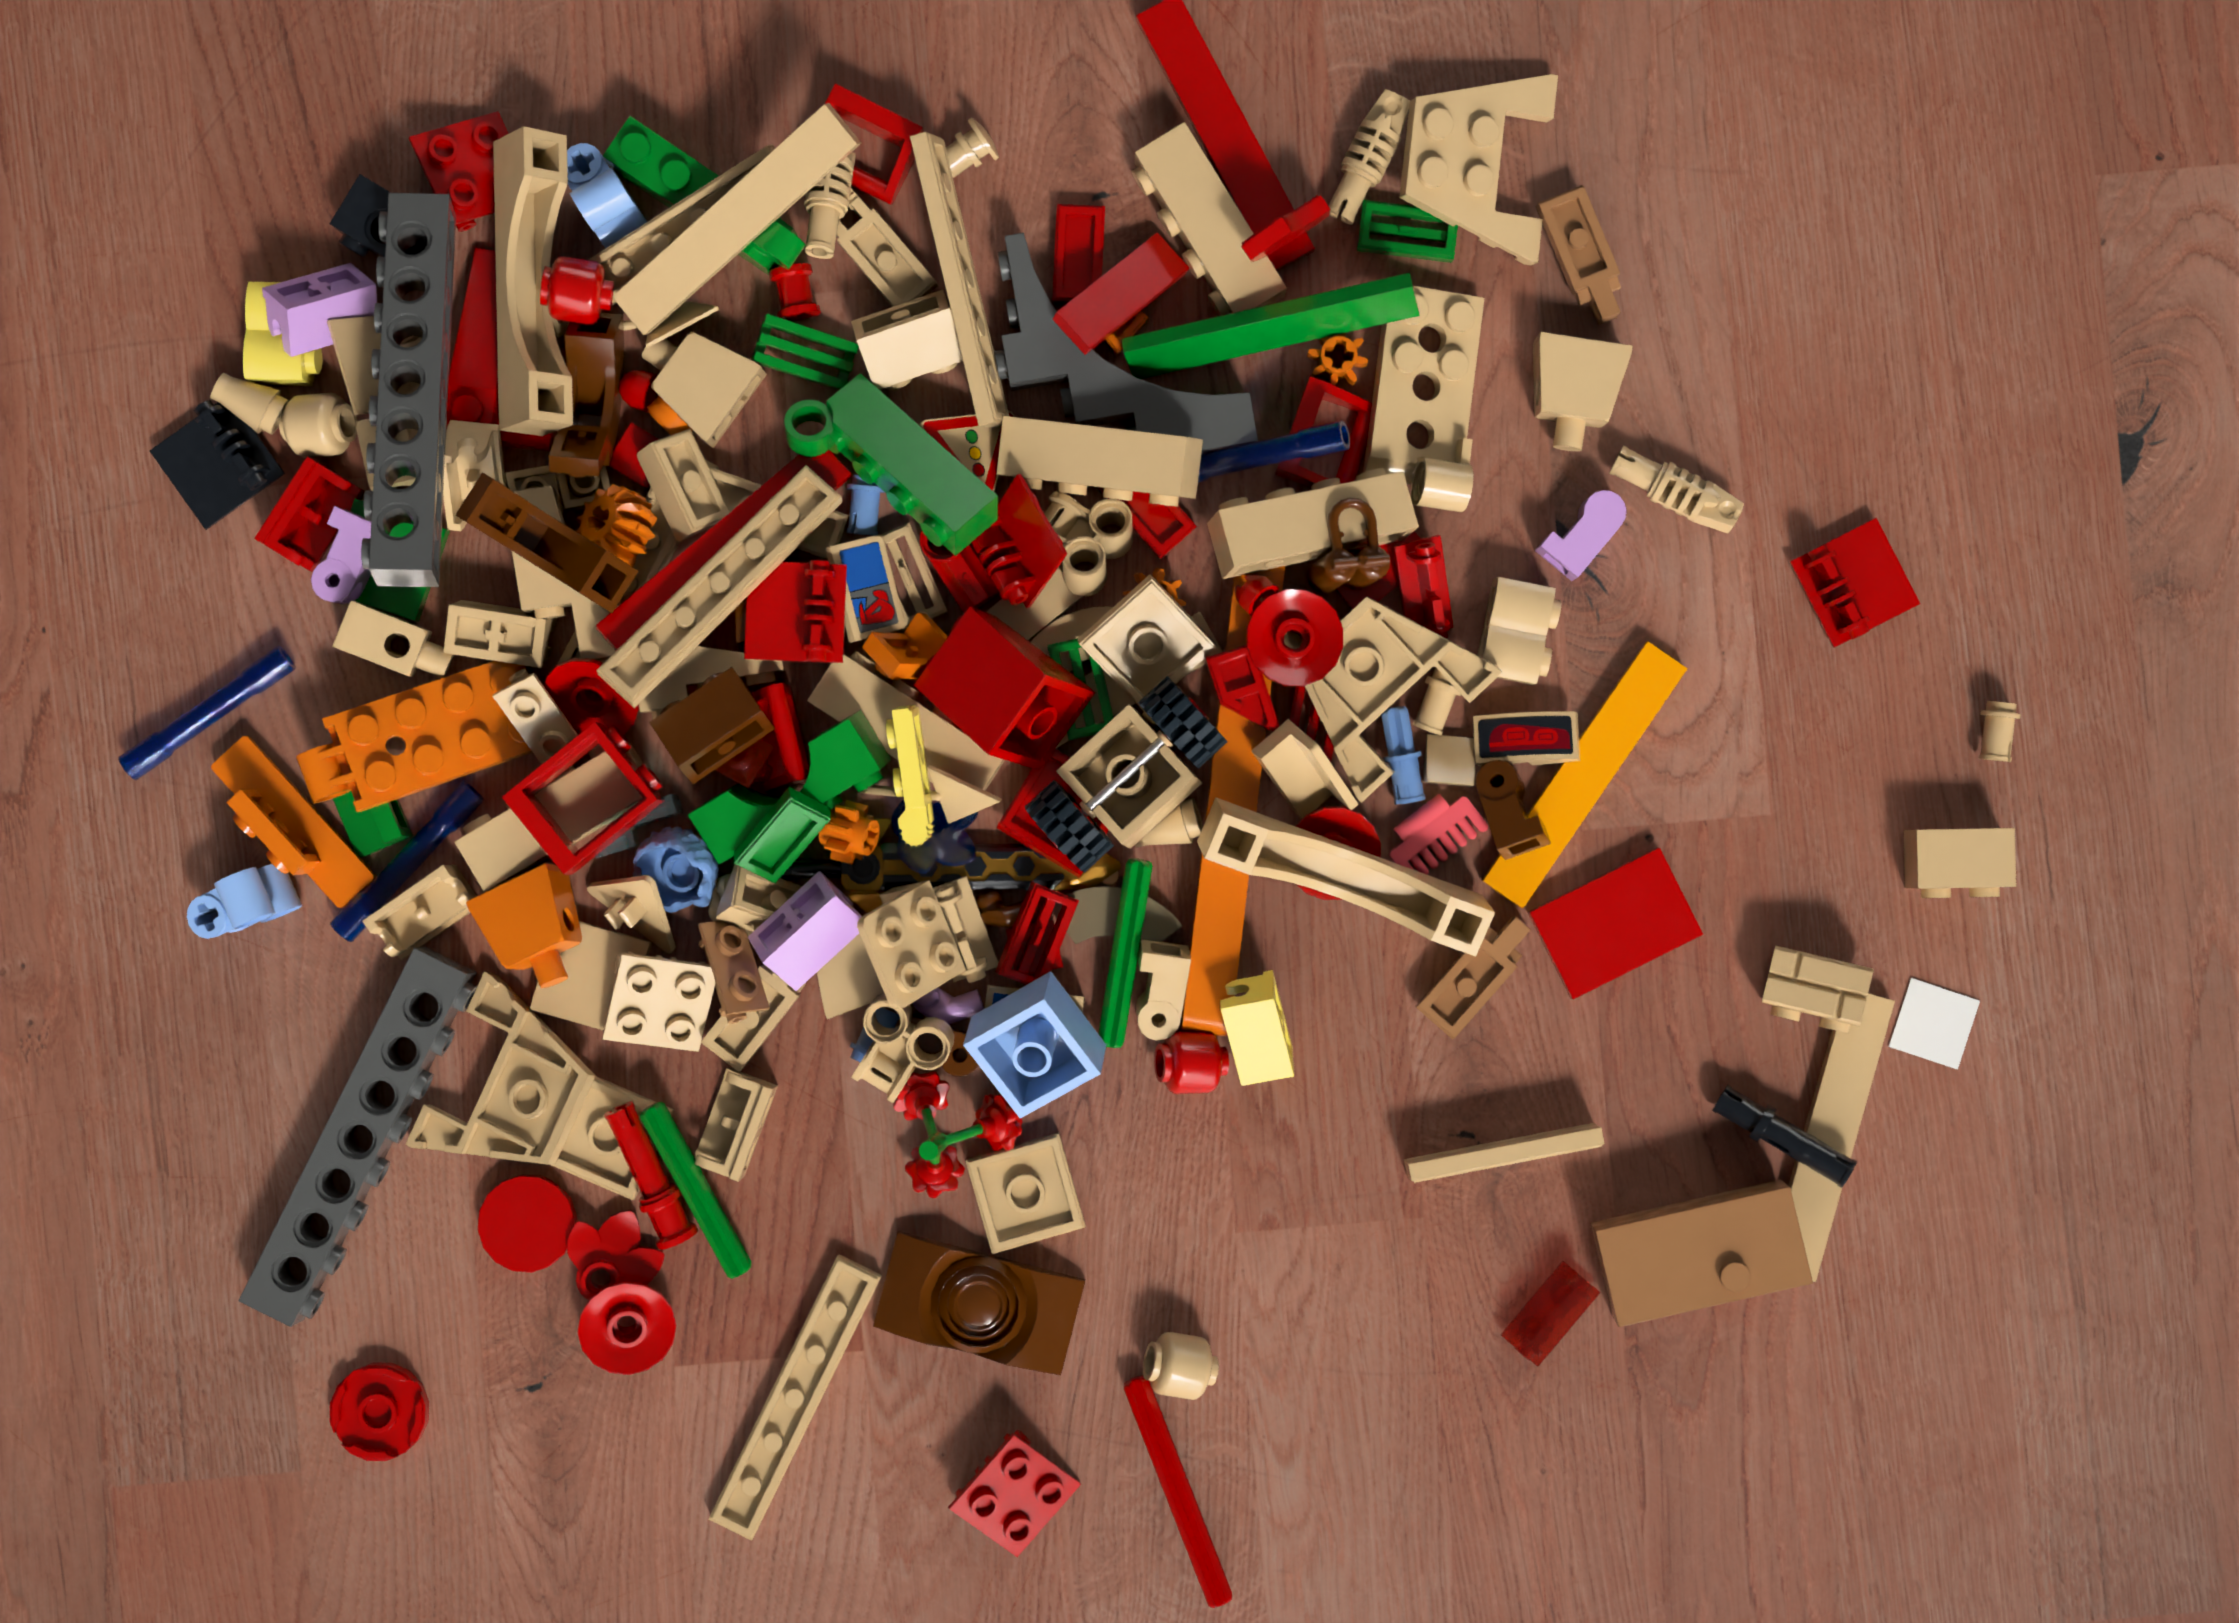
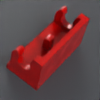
M307 456L254 539L294 564L313 572L339 530L327 524L334 506L350 511L354 498L360 500L365 491L327 466Z

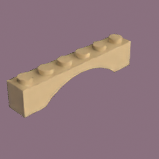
M523 126L493 142L499 430L544 436L573 425L572 375L562 358L555 336L553 320L548 313L547 306L540 305L543 270L545 266L550 267L554 230L560 205L568 184L567 135Z
M1216 797L1197 840L1204 859L1248 875L1287 881L1338 897L1384 916L1431 941L1475 957L1495 915V911L1481 894Z

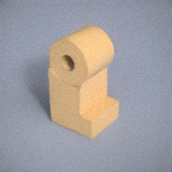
M1143 939L1140 941L1138 954L1139 971L1148 972L1146 990L1138 997L1136 1002V1016L1141 1033L1149 1039L1155 1041L1165 1040L1178 1030L1191 964L1189 946Z

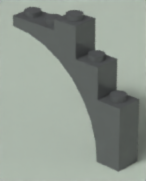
M1024 233L1004 236L1007 250L997 252L1002 281L1012 279L1015 298L1005 300L1010 329L1020 327L1021 332L1001 335L1004 349L995 350L994 352L998 375L1000 379L1009 378L1011 391L1069 382V387L1061 388L1060 392L1065 418L1074 416L1076 424L1097 426L1134 419V425L1126 426V430L1202 439L1201 456L1256 447L1258 438L1250 392L1208 395L1171 390L1132 376L1104 360L1093 350L1084 355L1052 320L1057 311L1051 305L1033 269Z

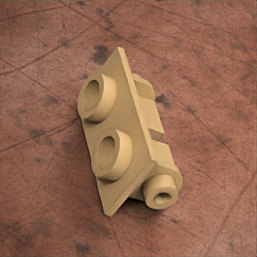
M522 669L509 678L511 685L494 693L492 697L539 762L543 764L577 737L578 734L535 673L528 674L526 669Z
M964 876L936 886L933 890L966 968L964 972L952 978L953 982L967 978L968 983L986 977L985 971L996 968L998 960L981 918L968 878Z

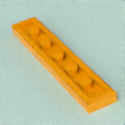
M1647 641L1643 644L1579 737L1580 761L1562 763L1527 813L1528 818L1539 816L1546 827L1551 844L1507 860L1499 854L1481 881L1518 907L1524 908L1688 668Z

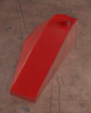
M475 248L449 372L446 430L450 420L499 425L495 250ZM500 431L501 444L504 447L547 452L551 450L553 432L544 436Z

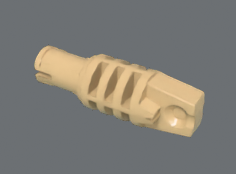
M1385 89L1365 119L1362 120L1341 162V171L1344 175L1328 205L1331 209L1329 215L1337 219L1342 207L1346 205L1341 214V221L1352 225L1369 187H1375L1376 184L1381 182L1401 141V134L1409 112L1410 100L1404 96Z
M851 152L805 194L804 205L810 214L805 252L811 257L829 259L834 255L839 219L843 218L848 211L856 157L855 152Z
M1625 445L1621 448L1609 472L1611 475H1615L1648 491L1647 497L1650 498V501L1659 503L1662 507L1668 510L1671 509L1676 514L1683 515L1692 522L1725 533H1729L1734 527L1744 506L1743 502L1709 480L1705 481L1701 479V476L1689 473V470L1681 469L1671 461L1669 463L1664 461L1661 465L1628 449Z

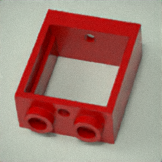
M594 722L502 796L503 800L564 875L576 873L665 801L657 791L663 784L645 763L640 767L635 764L627 754V751L632 748L631 744L615 725L607 729L604 724ZM600 744L642 796V799L578 850L535 795L595 746Z

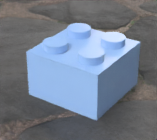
M1051 971L971 1016L963 1044L1019 1118L1028 1115L1100 1075L1106 1050V1043Z

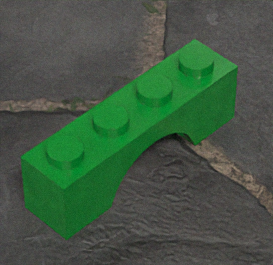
M861 710L820 733L808 743L810 771L803 788L799 792L833 809L836 805L843 802L839 795L841 792L854 785L859 793L883 778L879 770L892 759ZM740 781L701 804L689 813L688 816L717 863L721 864L734 856V851L780 797L759 793Z

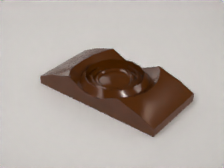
M898 1231L873 1327L926 1345L975 1354L1007 1366L1061 1375L1086 1279Z

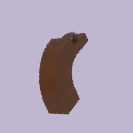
M600 313L598 321L594 324L570 322L565 333L566 366L572 375L573 425L558 430L548 455L550 472L565 473L573 477H599L602 466H610L621 410L622 397L619 393V382L624 376V325L622 314Z
M483 472L455 515L613 613L639 572Z

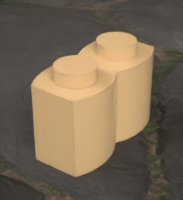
M1503 577L1493 579L1477 656L1498 666L1502 670V674L1497 678L1534 685L1537 684L1539 676H1547L1551 663L1552 648L1545 647L1548 628L1556 629L1562 605L1561 600L1555 599L1556 588Z

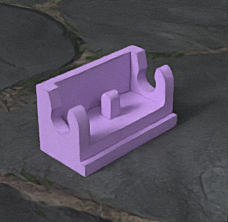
M352 263L262 288L263 297L266 300L267 322L272 336L282 334L284 351L290 357L333 345L327 324L328 320L374 316L375 303H377L376 284Z
M819 871L748 936V939L762 963L797 991L859 934L857 922L862 916L851 907L853 902Z

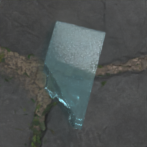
M676 794L663 796L665 800L663 803L595 856L596 859L626 849L631 850L640 847L641 841L637 828L684 813L679 796Z

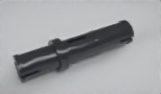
M1727 1084L1712 1109L1714 1113L1722 1115L1749 1131L1748 1137L1758 1142L1759 1139H1762L1796 1161L1833 1181L1840 1188L1844 1186L1853 1172V1168L1858 1162L1857 1160L1847 1157L1815 1136L1776 1115L1777 1109L1768 1104L1765 1108Z

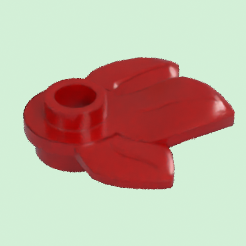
M632 1210L621 1211L610 1216L598 1230L583 1221H577L571 1229L567 1239V1254L578 1268L576 1285L581 1295L587 1300L608 1285L624 1281L647 1285L661 1269L665 1254L655 1248L639 1246L641 1241L640 1225ZM596 1270H606L610 1274V1280L604 1285L594 1283L591 1276Z

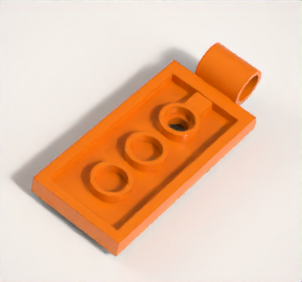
M491 661L322 718L325 729H328L333 743L312 748L296 756L313 803L324 802L351 791L355 800L353 804L356 812H362L532 753L529 746L492 697L494 693L511 685L509 678L519 670L526 669L525 665ZM398 737L405 742L406 748L402 754L392 755L387 751L386 742L390 738Z

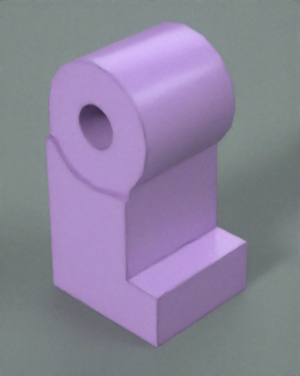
M1602 490L1595 492L1582 502L1578 510V520L1563 538L1553 531L1544 538L1534 551L1570 581L1575 580L1626 518L1624 501L1618 494L1612 491Z
M334 506L327 524L339 530L327 555V559L318 564L314 569L311 583L314 592L321 599L347 604L359 598L371 575L369 569H363L361 560L363 538L371 537V521H366L362 516Z

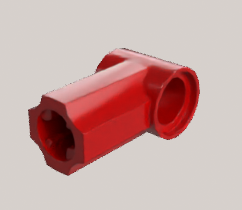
M921 531L920 546L924 555L929 559L964 614L969 607L978 609L1000 593L970 545L965 547L956 556L952 552L938 555L931 551L930 540Z

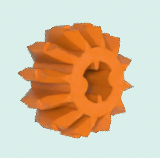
M612 484L607 490L598 488L595 492L594 500L592 502H584L586 510L583 515L575 519L580 524L576 532L633 567L637 555L647 554L645 546L648 540L655 537L654 533L650 530L657 521V517L651 512L652 504L646 501L644 496L624 486L619 487Z

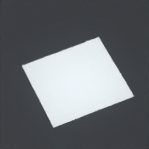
M1911 978L1889 1047L1958 1070L1980 1001Z

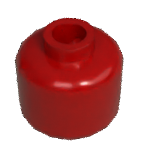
M561 256L554 261L552 267H544L540 290V305L547 306L548 313L552 318L590 325L598 321L601 309L611 311L614 281L605 280V270L599 262Z
M1176 1031L1170 1038L1165 1039L1163 1043H1159L1156 1046L1154 1054L1156 1078L1160 1083L1164 1082L1166 1088L1173 1094L1212 1092L1217 1088L1221 1076L1228 1074V1050L1225 1046L1220 1047L1217 1037L1213 1033Z

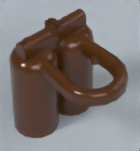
M1359 498L1340 500L1332 507L1328 515L1327 525L1332 550L1315 561L1307 572L1309 585L1319 593L1332 592L1343 584L1351 590L1365 589L1385 576L1390 568L1389 554L1378 546L1377 519L1374 510L1368 503ZM1349 508L1360 511L1366 522V530L1363 531V535L1367 536V547L1354 555L1343 549L1341 538L1344 536V533L1340 532L1338 523L1341 512Z

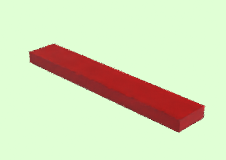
M1164 0L1136 15L1137 24L1217 174L1252 232L1256 233L1278 216H1284L1294 210L1183 0ZM1305 232L1289 244L1268 255V258L1276 271H1279L1313 253L1315 247L1307 232Z
M830 450L815 457L797 455L620 604L613 613H610L596 625V630L616 651L805 465L835 491L850 479L851 473Z

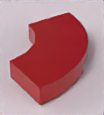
M1316 195L1292 212L1275 218L1243 241L1241 248L1251 262L1258 261L1289 244L1329 217L1331 209L1321 195Z

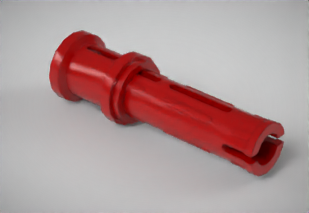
M633 1101L612 1108L614 1112L609 1110L604 1114V1117L612 1129L642 1195L639 1198V1208L642 1213L648 1214L658 1235L656 1240L658 1249H668L687 1241L698 1232L696 1223L689 1222L679 1200L681 1192L678 1186H675V1183H669L639 1119Z

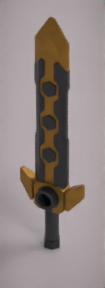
M874 819L878 821L880 826L878 842L889 827L890 819ZM883 843L881 846L876 845V848L869 856L863 855L862 860L855 858L852 865L830 858L796 859L780 878L786 881L793 880V878H812L819 871L827 878H841V884L851 893L849 898L869 913L883 905L880 894L876 892L879 889L886 892L893 887L930 880L932 888L967 876L971 889H1025L1028 891L1032 881L1053 890H1081L1095 887L1117 872L1121 864L1106 853L1078 878L1024 844L924 843L923 845L919 844L917 847L915 845L910 847L908 843Z

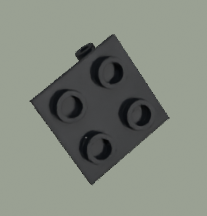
M206 400L196 406L194 412L197 417L150 450L152 456L205 530L285 475V472L255 430L219 402L213 404L211 400Z

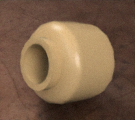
M335 393L297 395L287 403L284 413L279 420V430L282 438L288 443L292 451L301 457L334 456L343 454L349 447L350 442L355 439L357 434V418L352 407Z
M1164 1332L1156 1342L1151 1341L1147 1346L1143 1361L1144 1378L1150 1381L1155 1393L1191 1400L1198 1399L1205 1392L1208 1385L1213 1386L1215 1384L1219 1370L1218 1358L1212 1356L1211 1347L1205 1338L1174 1332Z

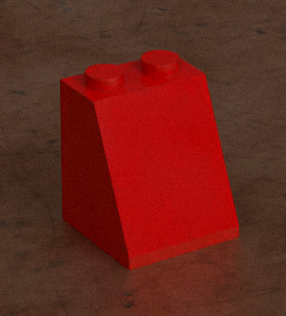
M969 607L965 614L956 620L950 635L938 652L926 662L923 673L914 684L922 694L988 755L1037 770L1041 769L1096 693L998 617L973 607Z

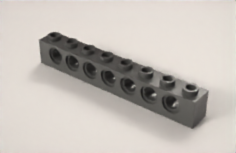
M389 193L388 212L381 211L379 214V235L381 242H386L385 257L377 258L378 287H384L383 303H375L374 326L376 333H381L380 349H373L371 358L373 379L379 380L378 396H370L369 420L371 426H376V442L368 443L366 452L368 473H374L373 490H366L364 495V515L366 521H371V537L363 538L361 546L363 569H369L377 586L439 587L456 215L449 194ZM422 245L426 247L419 254H405L412 246ZM418 290L424 292L420 298L414 301L402 299L411 291ZM418 336L422 338L413 347L400 346L401 342L408 337ZM415 382L420 384L413 393L400 394L397 392L406 383ZM415 429L418 431L415 437L409 441L401 442L395 440L396 435L402 430ZM402 476H413L416 478L414 483L408 488L395 489L392 487L393 483ZM410 523L414 525L411 532L406 536H390L391 530L398 524Z
M427 947L413 949L238 1300L239 1302L289 1327L305 1320L306 1317L309 1319L314 1317L325 1297V1292L321 1291L320 1288L327 1274L334 1275L346 1255L347 1249L342 1247V1244L349 1229L356 1231L367 1213L369 1205L363 1203L371 1185L378 1187L389 1169L390 1161L386 1160L385 1157L392 1143L399 1144L409 1129L412 1117L408 1116L407 1113L414 1099L421 1100L433 1080L434 1074L429 1072L435 1056L436 1054L440 1056L445 1054L455 1035V1030L450 1028L458 1010L465 1012L477 988V986L472 984L477 974L476 971ZM424 993L433 995L438 1002V1013L432 1020L425 1018L419 1010V1000ZM402 1037L411 1039L416 1045V1057L411 1063L403 1061L398 1055L397 1045ZM380 1081L388 1082L394 1089L395 1098L390 1106L382 1105L376 1098L375 1090ZM358 1125L366 1126L372 1133L373 1142L369 1150L360 1148L354 1140V1131ZM336 1169L344 1170L349 1175L351 1187L348 1193H341L334 1187L332 1176ZM314 1213H319L327 1219L329 1231L326 1237L318 1236L312 1230L310 1221ZM292 1257H297L305 1263L307 1275L304 1281L294 1278L290 1273L289 1262Z

